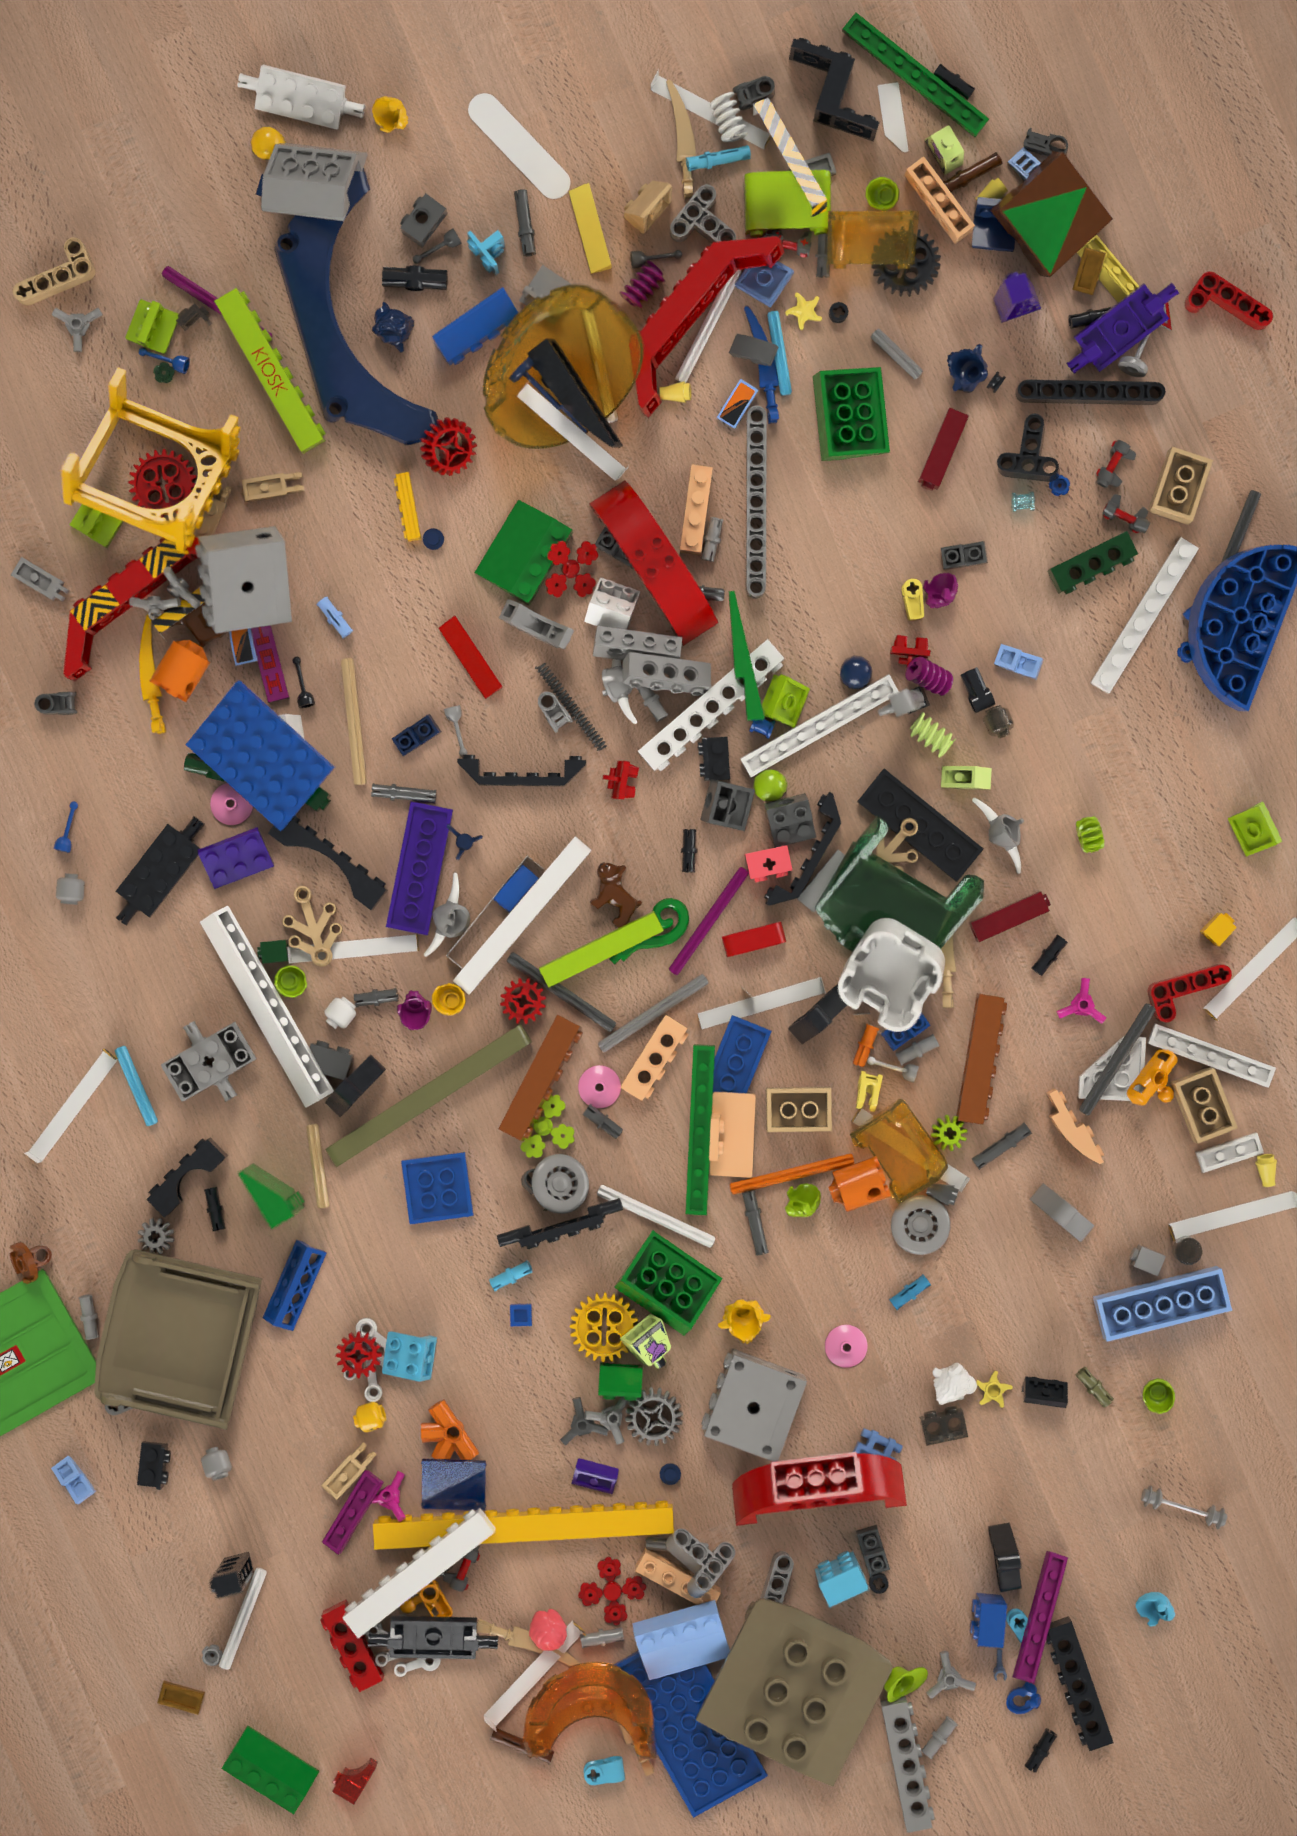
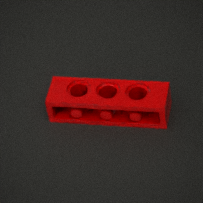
M346 1599L324 1610L320 1621L323 1628L328 1630L331 1635L330 1641L335 1650L338 1649L341 1654L339 1658L344 1669L348 1668L351 1674L349 1679L354 1688L357 1687L359 1692L383 1681L384 1673L381 1667L376 1664V1657L371 1647H368L365 1635L363 1634L358 1638L342 1618L346 1612L345 1608L349 1605ZM342 1623L347 1627V1630L341 1632L336 1628V1625ZM346 1643H354L357 1649L354 1651L348 1650ZM363 1662L366 1668L360 1670L355 1666V1663Z

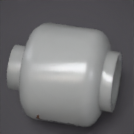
M65 873V878L57 880L56 898L61 900L60 903L78 905V901H82L84 898L85 882L82 879H78L77 874Z
M218 1447L206 1450V1455L201 1458L205 1476L212 1478V1481L227 1477L229 1475L228 1472L232 1469L227 1451L219 1450Z

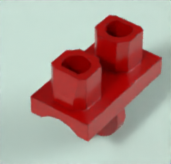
M896 635L894 645L890 648V654L907 656V658L899 657L898 664H906L907 669L913 657H930L931 650H928V638L916 637L915 648H908V636Z
M617 761L616 768H610L609 775H603L602 777L603 780H608L607 789H613L612 799L624 800V798L635 797L636 789L634 786L627 785L628 777L637 778L639 767L630 764V761Z

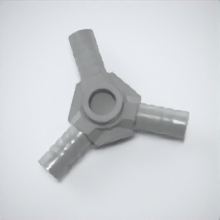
M55 308L52 313L54 317L65 322V326L73 336L74 352H82V336L88 330L89 323L103 315L99 308L86 315H68L58 308Z
M170 567L164 568L163 573L170 583L167 586V591L174 598L180 596L195 609L198 608L201 602L187 590L189 588L188 583L183 578L178 579Z
M150 596L148 600L131 597L129 604L148 611L149 618L155 620L161 615L162 610L181 606V601L179 598L161 600L158 596Z
M621 1397L615 1406H610L601 1410V1412L585 1411L584 1419L600 1421V1424L612 1431L616 1444H621L624 1442L619 1428L622 1420L621 1411L629 1400H624V1397Z
M948 1651L940 1652L943 1668L940 1670L937 1679L938 1683L926 1692L927 1695L933 1699L943 1689L950 1690L958 1688V1686L974 1691L976 1683L961 1678L958 1671L951 1666Z

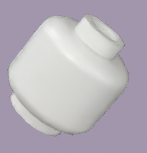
M345 997L341 999L335 998L324 1011L328 1018L326 1022L334 1029L338 1026L343 1029L346 1028L356 1016V1011L354 1010L356 1006Z

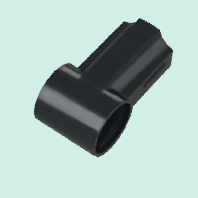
M978 667L960 675L969 694L970 705L975 713L995 705L994 697L990 689L986 688Z

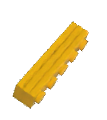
M409 472L395 474L394 484L398 486L396 495L397 499H400L401 504H398L399 511L403 513L401 522L402 526L405 525V530L403 531L404 538H407L408 542L420 540L421 534Z

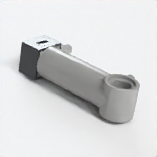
M919 686L912 690L905 689L889 696L891 704L879 709L878 713L880 716L895 712L896 717L928 707L930 703L923 687Z

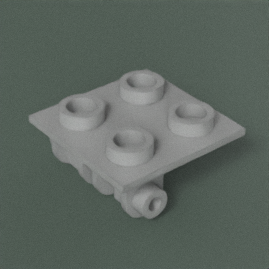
M542 265L529 286L524 288L523 295L519 301L555 324L578 288Z

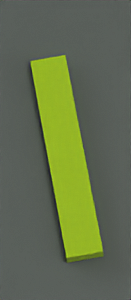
M652 911L539 967V970L549 988L664 930L655 912Z

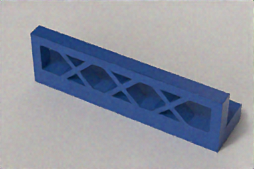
M295 1241L263 1315V1319L273 1326L291 1331L294 1330L327 1252L310 1247L303 1241ZM311 1254H318L316 1261L309 1264ZM308 1273L307 1281L301 1284V1277ZM299 1293V1300L293 1304V1296ZM291 1312L292 1316L289 1323H283L285 1315Z

